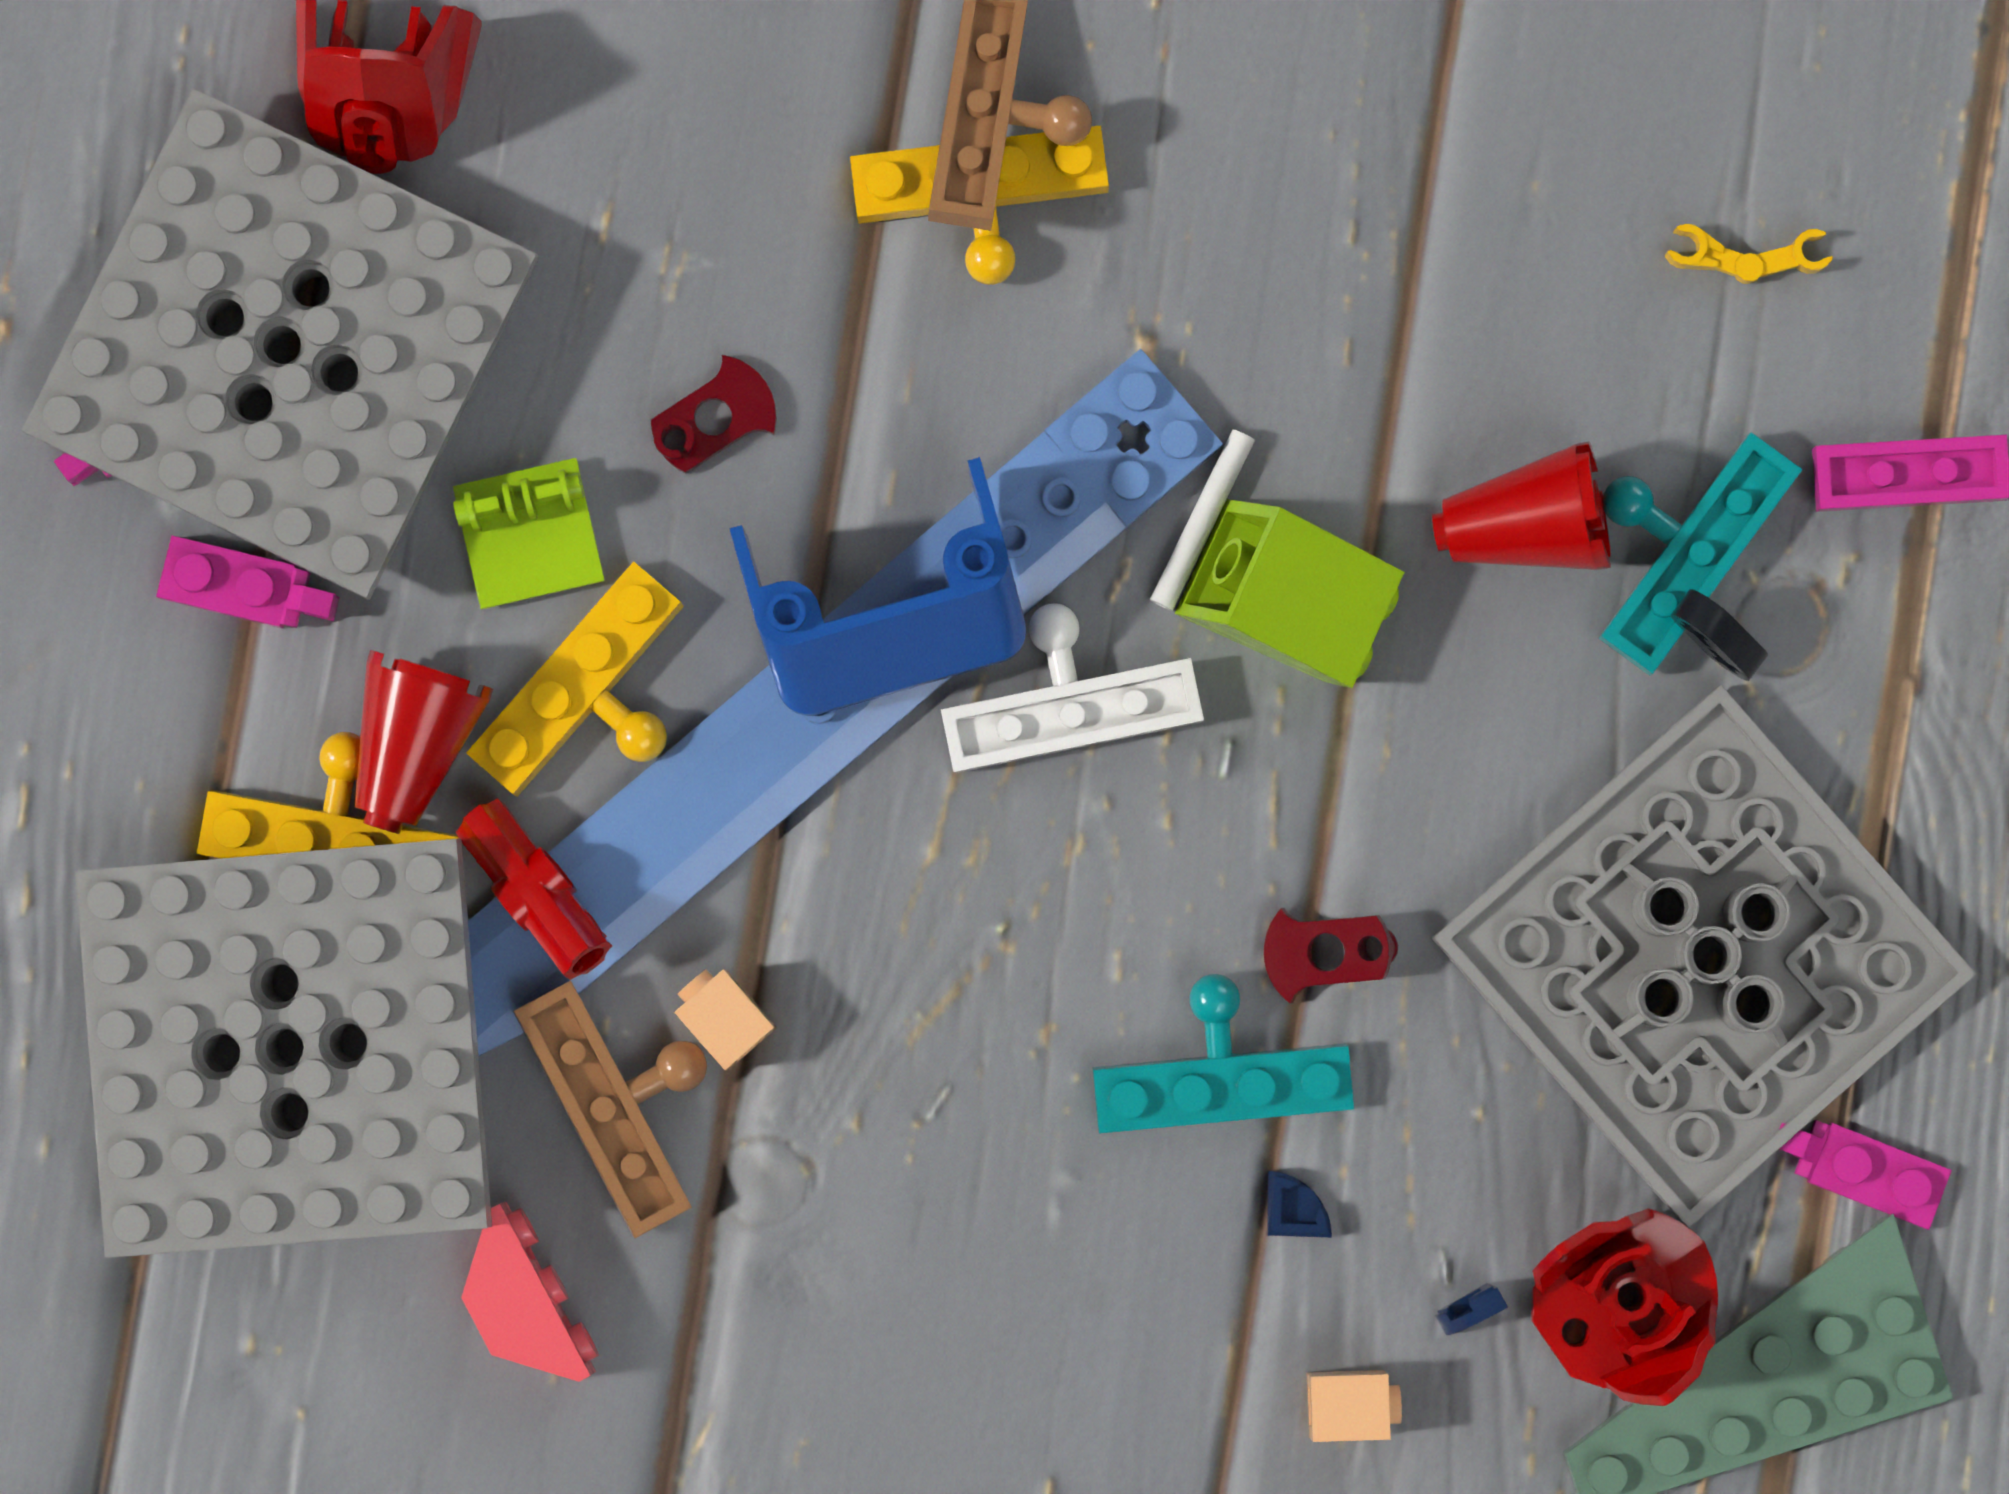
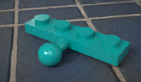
M1750 432L1682 524L1654 505V497L1650 487L1640 478L1623 476L1612 481L1607 486L1603 495V508L1607 517L1620 526L1631 527L1639 525L1666 544V546L1598 639L1649 676L1652 675L1684 632L1671 618V614L1689 589L1696 590L1708 598L1803 469Z
M1209 974L1200 978L1193 985L1189 997L1193 1014L1200 1021L1204 1022L1207 1057L1092 1067L1099 1134L1354 1110L1349 1046L1347 1043L1233 1054L1230 1020L1238 1012L1240 993L1238 987L1231 979L1220 974Z

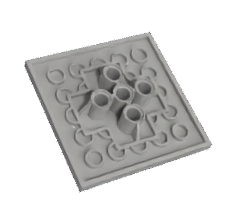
M193 88L21 431L370 601L539 260V256L537 253ZM318 277L329 281L330 290L324 302L312 307L301 305L299 293L306 281ZM233 306L242 308L244 321L241 328L229 336L217 335L214 324L220 311ZM285 334L298 335L301 340V349L298 356L289 363H275L272 360L271 349L277 338ZM344 361L356 363L358 366V377L355 384L346 391L338 392L331 390L328 386V375L333 366ZM264 390L270 392L273 404L268 415L261 420H246L243 414V405L246 398L255 391Z
M1722 685L1710 692L1432 937L1433 941L1663 1203L1688 1228L1702 1218L1976 975L1973 969ZM1662 888L1673 892L1679 899L1681 907L1679 917L1668 926L1656 921L1650 911L1651 898ZM1752 895L1760 896L1766 900L1771 911L1768 925L1759 932L1747 927L1741 915L1743 903ZM1704 937L1714 939L1719 943L1723 951L1721 966L1711 974L1704 973L1698 969L1693 960L1694 947ZM1657 979L1666 981L1675 992L1674 1007L1669 1013L1661 1017L1649 1011L1644 998L1647 987ZM1749 985L1756 987L1762 992L1766 1003L1763 1015L1752 1023L1740 1017L1736 1009L1738 994ZM1781 1123H1784L1785 1125L1779 1129Z
M461 839L75 871L105 1258L492 1227ZM283 965L293 969L299 981L298 990L289 1001L279 997L273 986V977L276 971ZM350 1024L360 1027L367 1039V1048L363 1056L358 1060L347 1056L341 1046V1035ZM287 1029L296 1032L302 1039L304 1046L303 1055L294 1065L284 1061L278 1050L279 1038ZM224 1035L234 1038L240 1048V1059L231 1070L223 1067L218 1062L215 1054L216 1044ZM291 1094L302 1097L308 1106V1119L300 1129L291 1126L284 1118L283 1105Z

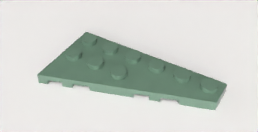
M1894 1214L1885 1215L1870 1226L1871 1228L1845 1248H1840L1825 1259L1824 1263L1793 1286H1788L1716 1339L1715 1345L1707 1354L1701 1375L1672 1403L1666 1406L1632 1403L1628 1407L1625 1406L1563 1451L1576 1493L1656 1494L1954 1399Z

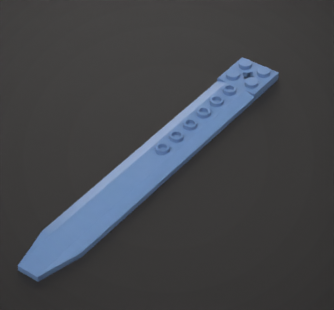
M1141 348L987 479L1024 616L1223 446L1220 439ZM1127 422L1133 427H1137L1141 423L1145 425L1150 431L1145 437V442L1149 446L1148 450L1140 454L1132 448L1123 453L1117 446L1123 437L1118 428ZM974 491L823 619L824 623L948 588L949 584L943 566V554L948 541L963 529L983 524ZM768 665L548 852L575 886L577 891L574 893V896L594 918L602 932L607 935L606 938L612 944L602 963L588 974H582L569 980L561 973L530 930L525 931L511 917L496 897L468 920L479 1056L524 1034L513 1013L514 1010L568 981L573 983L578 995L581 994L952 677L820 715L804 716L793 712L784 704L779 696L770 665Z

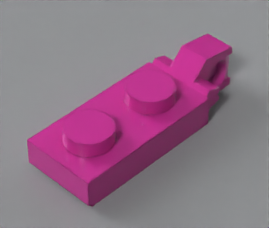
M171 535L156 597L162 600L281 629L284 626L297 628L300 614L334 622L340 599L335 593L308 587L311 573L298 569L296 565Z
M1814 1120L1810 1133L1800 1130L1779 1148V1150L1799 1158L1794 1174L1808 1179V1183L1885 1214H1894V1217L1929 1230L1952 1172L1950 1169L1837 1124L1830 1123L1828 1125L1818 1120ZM1781 1123L1779 1129H1781L1785 1124Z

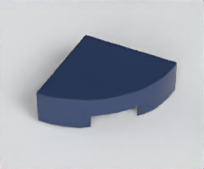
M1268 1171L1266 1235L1332 1238L1328 1213L1315 1192L1293 1176L1281 1172Z
M1486 1283L1438 1310V1314L1435 1316L1445 1334L1452 1335L1490 1318L1508 1308L1498 1288Z

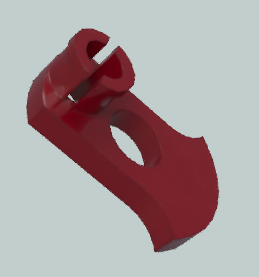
M722 355V365L716 377L651 419L654 444L656 449L672 466L687 474L750 433L759 431L775 435L777 423L776 405L766 381L755 369L739 359ZM710 400H718L725 403L732 413V421L729 427L718 435H707L701 432L695 423V415L698 408ZM674 430L682 431L687 435L684 445L685 449L682 452H679L678 449L670 450L664 445L666 436Z
M1281 908L1271 921L1266 933L1264 962L1271 983L1277 992L1291 1004L1294 1003L1297 995L1309 986L1386 979L1390 965L1398 954L1399 945L1395 935L1387 929L1380 915L1308 922L1295 919L1285 908ZM1325 933L1338 937L1343 943L1345 950L1341 965L1331 971L1317 967L1311 956V946L1314 940ZM1372 936L1378 938L1382 944V953L1376 960L1371 958L1366 951V943Z

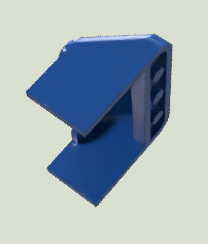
M980 457L968 460V470L983 524L963 529L948 541L943 554V566L949 587L824 623L815 595L803 584L795 581H780L762 586L749 538L743 526L729 528L754 618L779 696L790 710L804 716L820 715L1010 660L1021 650L1026 638V623Z

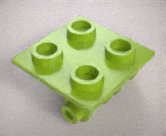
M577 458L452 486L456 500L453 502L458 525L462 526L481 610L605 581Z

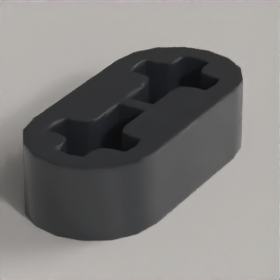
M1689 589L1671 614V618L1707 655L1723 668L1743 680L1749 681L1768 656L1766 650L1733 616L1716 602L1696 590Z

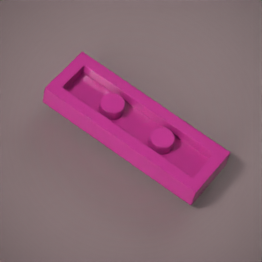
M2007 435L1819 445L1812 448L1816 512L1993 502L2009 499Z

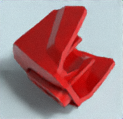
M296 0L298 89L305 106L307 128L316 143L340 156H346L350 164L372 174L391 172L396 168L397 161L413 162L432 155L438 145L440 135L457 117L480 36L482 21L472 12L457 6L443 5L432 28L426 16L421 12V7L411 6L406 39L394 51L354 48V40L345 34L348 2L338 0L337 8L332 17L328 46L317 48V0ZM369 136H376L377 141H373L368 138Z
M1648 1208L1627 1215L1617 1221L1593 1222L1557 1245L1532 1270L1535 1285L1531 1290V1322L1570 1377L1601 1388L1610 1389L1623 1401L1641 1405L1666 1406L1672 1403L1701 1375L1707 1354L1716 1343L1717 1277L1705 1241L1680 1221ZM1630 1282L1637 1290V1298L1632 1305L1622 1307L1618 1302V1292L1624 1284ZM1571 1319L1583 1320L1587 1324L1583 1338L1576 1343H1568L1562 1336L1563 1325Z

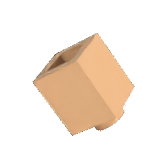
M705 969L677 994L684 1001V1004L674 1013L725 1071L730 1070L777 1028L725 969L720 971L715 977Z
M1384 1370L1307 1372L1309 1438L1312 1442L1391 1440L1390 1424H1401L1402 1420L1400 1385H1389V1375Z

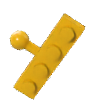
M1101 125L1092 126L1087 137L1073 146L1055 144L1044 132L1006 137L991 231L973 228L975 240L968 246L965 254V265L973 279L985 285L999 284L1011 275L1015 267V252L1011 244L1000 236L996 207L1109 193ZM940 145L850 156L858 224L928 215Z
M633 561L466 754L509 792L518 797L593 711L616 731L617 746L624 756L637 762H646L656 758L663 751L667 741V732L663 722L650 712H632L612 695L610 691L684 607L682 602Z
M339 732L330 736L323 743L320 750V765L328 776L323 810L216 790L207 791L197 854L222 859L460 838L455 834L403 825L400 834H396L364 824V818L348 815L353 784L357 780L360 736L351 732Z

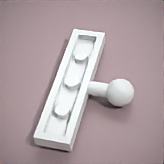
M1057 603L1046 604L1037 609L1029 622L1031 641L1039 650L1047 655L1052 687L941 709L954 773L1204 721L1191 658L1078 681L1071 647L1079 636V622L1071 609Z

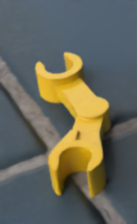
M1692 224L1679 225L1674 229L1673 233L1691 238L1695 242L1696 253L1693 256L1686 257L1678 252L1668 250L1665 254L1667 261L1676 268L1717 270L1734 276L1742 284H1751L1761 277L1794 268L1806 274H1815L1822 271L1833 260V256H1830L1820 261L1812 262L1807 260L1802 253L1804 242L1820 240L1826 235L1825 231L1819 229H1808L1802 232L1789 246L1759 254H1742L1725 248V246L1705 231Z

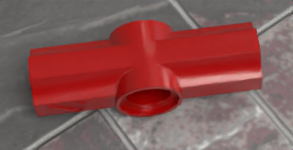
M497 798L489 803L479 804L464 816L461 826L455 833L461 839L465 848L476 859L477 864L483 868L494 883L490 886L491 890L502 906L525 931L530 930L561 973L569 980H572L579 975L588 974L605 960V955L612 947V944L606 938L607 935L602 932L594 918L574 896L577 890L565 872L543 847L540 846L538 848L506 805Z

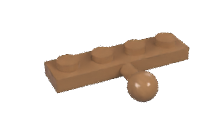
M964 0L928 221L991 231L1008 124L1041 129L1052 142L1061 146H1073L1080 143L1091 130V111L1087 104L1078 97L1062 95L1052 99L1048 104L1012 99L1028 0Z
M571 981L514 1010L513 1013L632 1236L637 1238L692 1208L642 1115L638 1104L667 1088L676 1092H686L696 1088L703 1081L707 1072V1061L702 1050L688 1041L672 1042L661 1050L657 1057L656 1066L625 1082Z

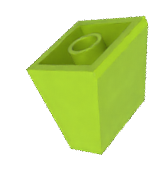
M1226 499L1174 614L1323 682L1353 688L1356 679L1364 674L1372 660V644L1383 620L1390 616L1399 599L1398 586L1405 572L1281 507Z

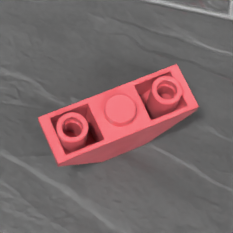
M507 1201L492 1207V1227L482 1229L461 1297L492 1356L578 1382L582 1381L596 1372L590 1360L599 1356L590 1334L582 1322L574 1326L571 1325L560 1304L569 1299L566 1289L553 1266L549 1265L542 1269L530 1246L536 1244L539 1240L523 1209L519 1208L512 1212Z

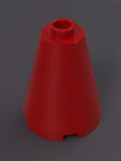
M1590 441L1574 444L1443 499V512L1432 514L1433 531L1438 551L1449 550L1452 561L1461 563L1588 570L1611 568L1609 557H1611L1607 517L1603 508V493L1599 491L1597 480L1592 479V473L1598 472Z
M370 650L366 662L354 807L367 811L363 821L364 824L400 834L403 823L417 826L488 705L493 688L479 685L474 696L467 693L470 680L403 659L394 658L391 669L381 666L384 654Z

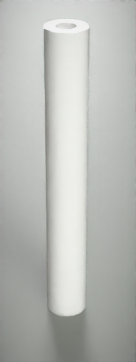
M1232 429L1150 598V601L1154 604L1173 611L1255 442L1252 437Z

